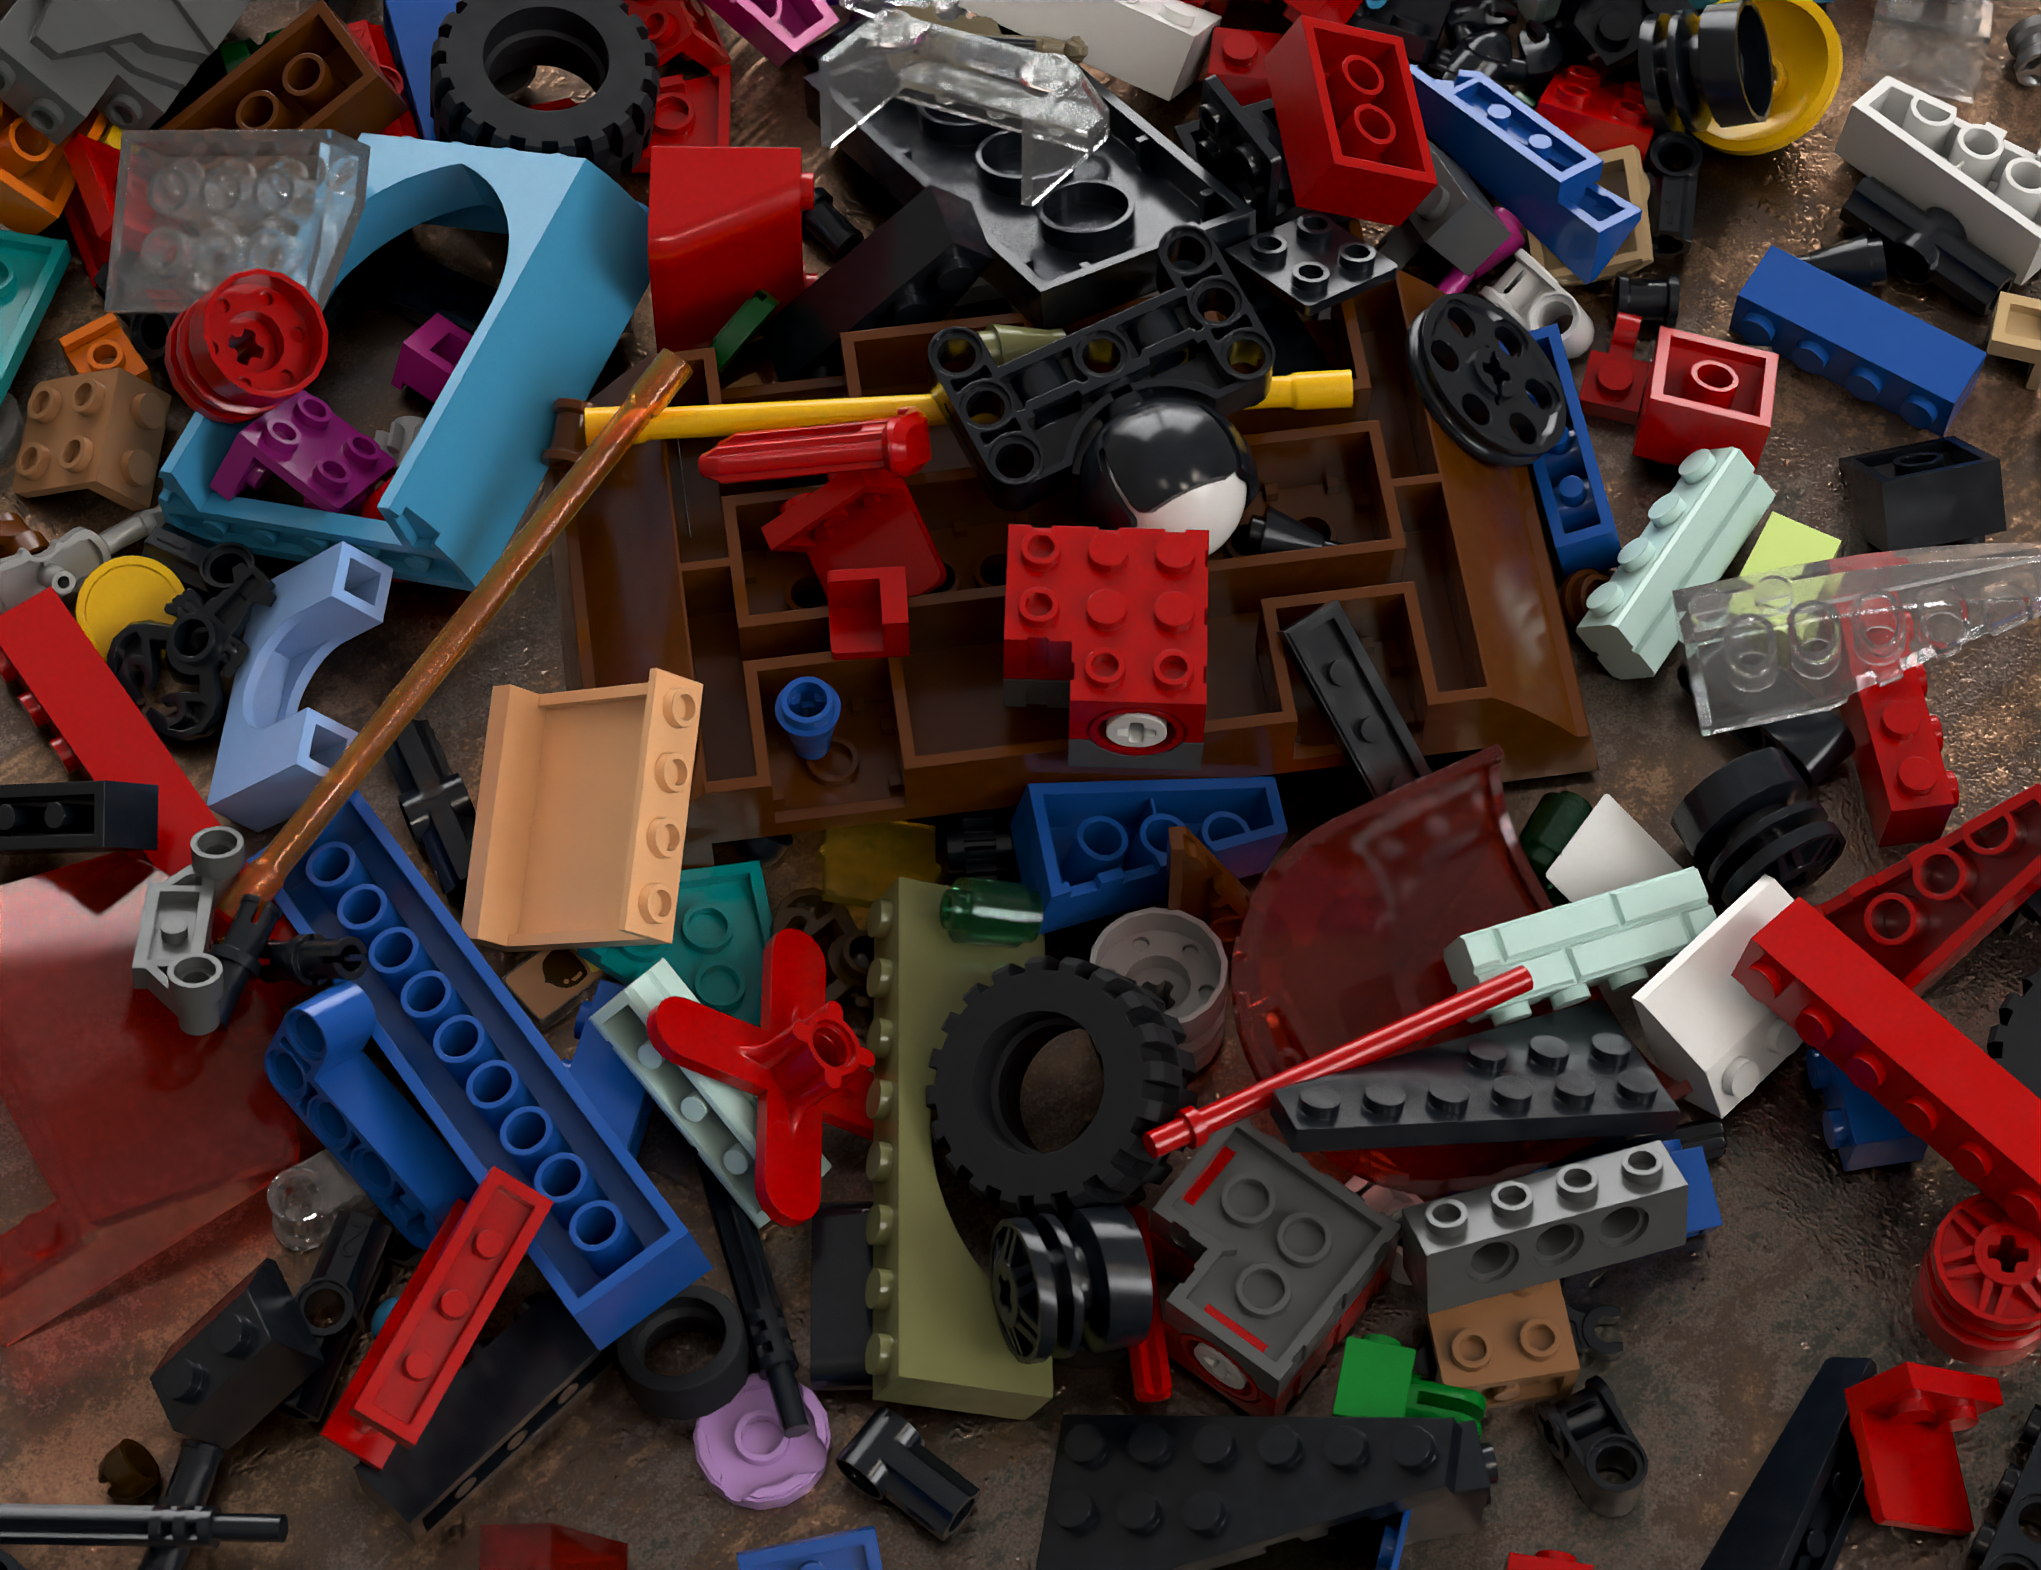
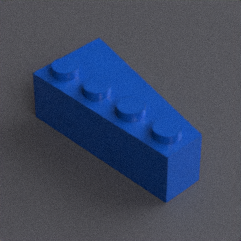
M1275 776L1028 783L1009 824L1032 937L1164 900L1168 827L1186 826L1237 879L1265 872L1288 833Z

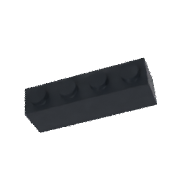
M552 1287L545 1294L543 1292L534 1293L519 1306L513 1316V1323L494 1340L491 1337L486 1338L470 1350L462 1363V1369L453 1378L415 1446L407 1449L396 1443L380 1471L362 1461L354 1467L362 1491L419 1547L618 1362L615 1341L599 1351Z

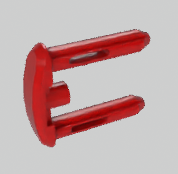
M914 406L899 407L897 409L898 414L889 418L735 432L699 457L698 470L704 478L721 484L880 469L890 471L893 478L908 477L921 471L932 459L928 416Z

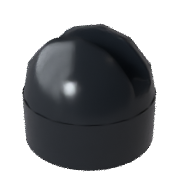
M791 834L736 840L739 855L746 856V862L759 860L761 868L771 866L779 861L793 843Z

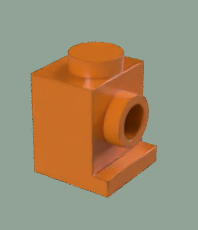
M112 311L58 339L71 376L120 367L154 386L149 368L121 329L118 319Z

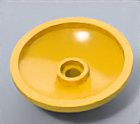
M1720 0V1H1718V2L1715 3V4L1724 3V2H1730V1H1736V0ZM1752 0L1759 9L1765 24L1771 49L1773 80H1776L1773 87L1771 112L1766 122L1721 128L1712 116L1706 131L1691 132L1692 135L1706 146L1723 153L1743 156L1758 155L1780 149L1794 142L1807 133L1821 119L1831 105L1840 84L1843 52L1835 26L1822 8L1814 1Z

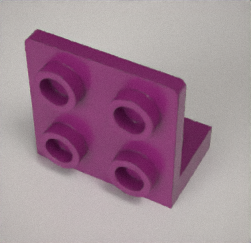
M301 390L298 394L279 404L273 410L266 412L238 433L209 487L230 501L248 486L255 490L259 489L274 472L323 511L341 513L388 476L395 467L396 461L384 452L375 440L361 434L332 412L324 401L311 396L305 390Z

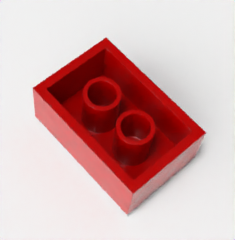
M1300 15L1264 58L1296 207L1399 227L1438 185L1403 37Z

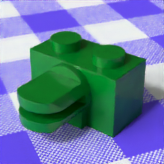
M1366 1334L1361 1338L1347 1336L1331 1417L1454 1418L1457 1423L1475 1420L1481 1441L1482 1425L1479 1420L1485 1416L1487 1405L1486 1398L1481 1393L1421 1380V1374L1412 1373L1416 1349L1402 1347V1344L1395 1338L1382 1334Z

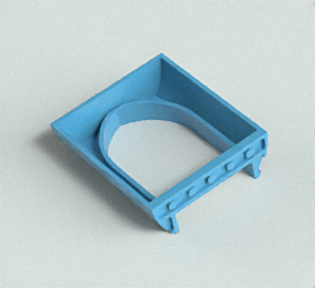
M361 133L279 272L303 285L320 306L322 312L339 283L357 265L388 241L421 223L509 234L508 256L499 288L377 505L378 510L386 521L237 496L230 501L226 500L209 485L238 433L255 420L235 425L212 421L195 411L158 475L159 478L163 479L164 485L158 500L167 524L169 523L217 545L224 542L241 543L248 547L252 554L297 562H304L344 541L394 568L392 578L481 593L549 468L540 461L543 450L550 449L557 419V415L552 411L554 401L558 398H573L586 401L650 283L648 265L649 208L635 201L618 183L586 158L570 157L560 153L544 154L518 151L509 147L474 146L457 141L448 143L422 140L411 136L396 137Z

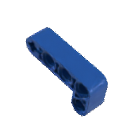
M340 981L292 1008L285 1015L265 1052V1072L279 1095L401 1234L415 1247L427 1250L454 1202L460 1198L469 1204L479 1184L462 1162L363 1052L375 1029V1010L367 994L357 984L350 981Z

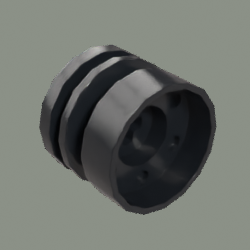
M1736 0L1707 5L1701 14L1700 20L1691 9L1675 10L1672 17L1669 13H1657L1646 16L1641 24L1638 40L1639 77L1646 111L1654 129L1660 135L1673 131L1684 133L1686 129L1690 133L1706 131L1712 116L1721 128L1766 122L1771 112L1773 100L1772 57L1765 24L1759 9L1752 0Z
M1768 747L1753 751L1727 763L1689 792L1675 809L1670 825L1698 864L1711 865L1707 878L1717 892H1723L1721 898L1728 908L1764 874L1774 878L1794 898L1814 884L1834 865L1842 855L1847 842L1835 823L1827 821L1829 816L1819 801H1805L1809 788L1783 750L1779 748Z
M1109 1202L1070 1208L1062 1217L1061 1222L1054 1214L1049 1213L1034 1214L1030 1220L1023 1217L1001 1219L994 1228L990 1245L989 1267L992 1299L999 1328L1008 1349L1018 1362L1030 1365L1045 1362L1050 1356L1058 1359L1071 1358L1079 1349L1080 1343L1087 1351L1101 1353L1136 1347L1147 1338L1153 1311L1150 1264L1143 1237L1133 1216L1123 1204Z

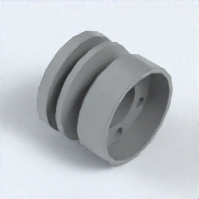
M1150 907L1124 914L1104 928L1091 948L1090 963L1135 980L1138 986L1156 994L1166 1004L1164 1014L1177 1018L1185 1031L1186 1039L1178 1045V1048L1194 1054L1196 1070L1198 1071L1211 1062L1223 1043L1226 1019L1228 960L1221 940L1204 921L1181 910ZM1093 1040L1095 1049H1096V1051L1098 1052V1054L1100 1055L1099 1049H1098V1047H1097L1095 1041Z

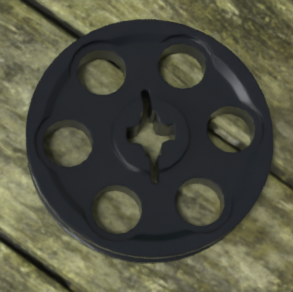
M1452 293L1438 298L1413 319L1407 331L1405 342L1406 360L1411 379L1430 414L1442 429L1460 446L1488 463L1506 468H1519L1530 465L1559 442L1566 424V405L1559 379L1544 351L1529 332L1511 315L1480 297L1464 293ZM1449 319H1451L1455 324H1457L1463 336H1461L1454 330V328L1451 326L1449 322ZM1495 338L1506 347L1509 355L1499 347ZM1432 352L1443 361L1446 370L1436 362ZM1526 391L1535 397L1540 408L1530 400ZM1462 405L1474 414L1477 424L1465 413ZM1510 424L1520 432L1524 442L1514 434Z

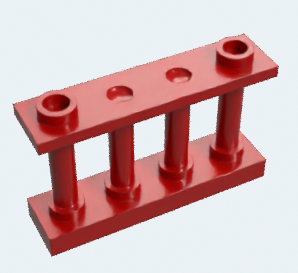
M493 1166L487 1171L469 1204L460 1198L454 1202L443 1224L320 1432V1437L377 1471L383 1468L396 1443L407 1449H411L416 1445L554 1203L552 1200Z

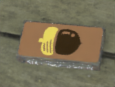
M577 949L537 951L500 980L526 1015L544 1033L581 1005L584 1000L594 995L600 979L611 982L615 978L579 956Z

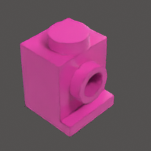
M437 312L402 343L391 384L399 390L408 385L435 403L473 336Z

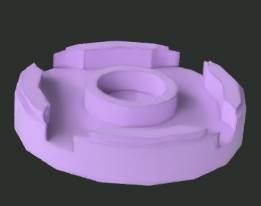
M758 1373L748 1375L746 1384L730 1403L708 1416L699 1417L693 1433L697 1465L712 1491L733 1505L755 1510L787 1506L809 1493L826 1471L832 1447L827 1412L814 1392L799 1382L798 1387L810 1424V1430L806 1434L795 1438L784 1436L768 1381L760 1379Z

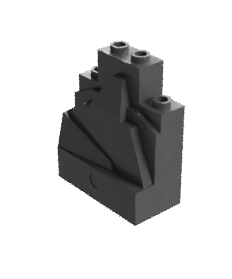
M0 0V99L28 121L34 129L41 132L57 146L86 119L94 107L114 125L137 141L165 114L178 93L187 85L198 67L217 49L252 0Z

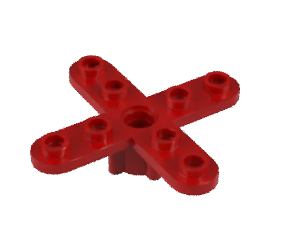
M794 928L779 931L765 944L762 964L760 1027L678 996L665 998L649 1012L646 1022L648 1037L653 1047L663 1058L673 1064L758 1096L755 1192L762 1210L771 1220L786 1227L801 1225L812 1218L818 1211L821 1200L822 1123H828L873 1141L874 1119H869L867 1116L866 1100L868 1090L874 1080V1073L868 1071V1069L875 1064V1057L870 1050L860 1046L854 1031L843 1021L841 1005L833 1000L826 1003V962L820 946L810 935Z

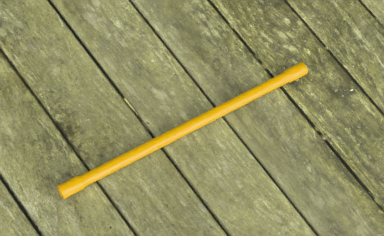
M1351 370L1294 372L1287 376H1272L1270 391L1266 398L1256 406L1242 410L1352 408L1353 380ZM932 394L647 408L641 405L585 408L584 413L587 446L642 444L649 440L730 436L735 432L866 421L896 416L898 414L897 409L905 406H914L928 416L929 426L948 425ZM990 413L977 414L971 418L975 423H995L1000 420L997 416Z

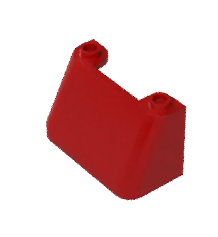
M651 146L648 265L657 354L708 348L712 343V339L749 298L752 299L759 288L761 290L765 288L780 302L772 315L764 323L766 324L818 280L817 273H806V262L803 261L802 210H814V172H802L800 147ZM760 329L747 345L763 338Z

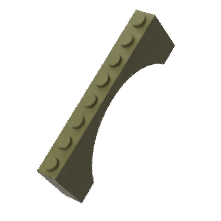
M898 877L880 898H876L872 902L867 918V933L869 937L874 938V960L870 965L867 976V993L870 997H874V1020L868 1030L866 1048L873 1053L875 1064L874 1080L870 1085L866 1100L867 1116L869 1119H874L873 1143L866 1160V1176L869 1181L873 1182V1206L869 1211L866 1221V1240L868 1244L873 1245V1269L867 1280L865 1300L867 1307L873 1309V1334L869 1338L866 1347L865 1367L867 1373L873 1375V1400L1027 1420L1053 1399L1052 1357L1050 1356L1045 1362L1027 1365L1018 1362L1007 1347L999 1328L993 1304L991 1282L973 1259L958 1234L940 1190L932 1155L931 1109L926 1107L925 1087L935 1083L937 1070L929 1068L928 1064L932 1048L942 1050L948 1034L941 1030L943 1023L950 1012L961 1014L968 1006L963 1000V995L977 982L989 987L994 985L991 976L995 970L1013 963L1025 968V962L1030 957L1045 956V934L1032 937L1025 900Z

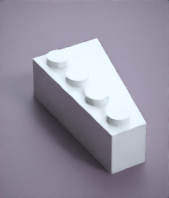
M1887 75L1852 104L1834 153L1869 178L1875 177L1923 211L1930 207H1939L1953 214L1963 225L1967 241L2016 273L2014 282L2021 287L2041 269V148L2036 155L2004 140L2008 132L1989 122L1982 125L1970 124L1956 117V107Z

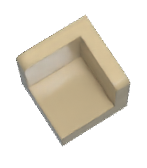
M2000 291L1986 332L1985 340L1988 342L1987 354L2028 362L2029 368L2025 389L2037 391L2041 382V300Z

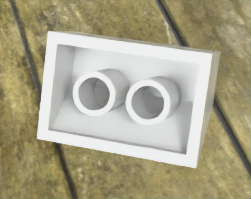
M1765 874L1632 996L1665 1090L1721 1119L1741 1100L1750 1095L1761 1081L1804 1042L1792 1027L1764 1003L1754 999L1746 991L1745 987L1731 976L1750 939L1794 901L1774 878Z

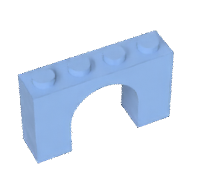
M342 541L271 579L275 584L274 589L271 591L277 596L272 607L255 604L251 617L246 624L243 641L248 645L249 650L235 673L207 800V806L210 810L259 833L349 790L360 733L309 707L299 712L297 711L311 677L323 660L342 643L383 623L394 568Z

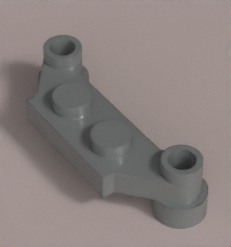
M225 826L208 827L197 832L190 841L192 864L162 883H148L132 964L134 989H148L178 1017L180 1029L190 1035L209 1034L217 1029L220 1024L218 1001L224 994L223 966L219 959L208 954L216 906L230 905L240 898L239 872L245 866L244 838L237 830Z

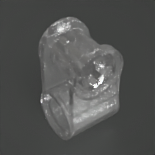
M327 1148L296 1166L282 1171L273 1178L268 1187L267 1202L272 1214L271 1225L275 1238L283 1246L292 1250L306 1251L318 1247L326 1241L339 1210L345 1212L353 1210L371 1217L382 1213L379 1207ZM291 1186L292 1193L287 1196L286 1190ZM313 1222L314 1229L309 1232L308 1224Z

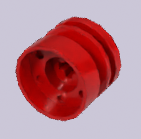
M255 268L232 274L176 316L166 336L165 365L173 388L191 409L212 421L236 425L258 419L266 412L273 410L279 404L298 394L318 377L328 355L329 332L320 306L303 285L281 272Z
M1977 1193L1954 1205L1939 1224L1930 1242V1246L1917 1268L1911 1295L1916 1320L1930 1341L1955 1360L1979 1367L2011 1365L2032 1354L2041 1343V1241L2032 1232L2016 1224L2008 1216L2007 1212L1985 1193Z

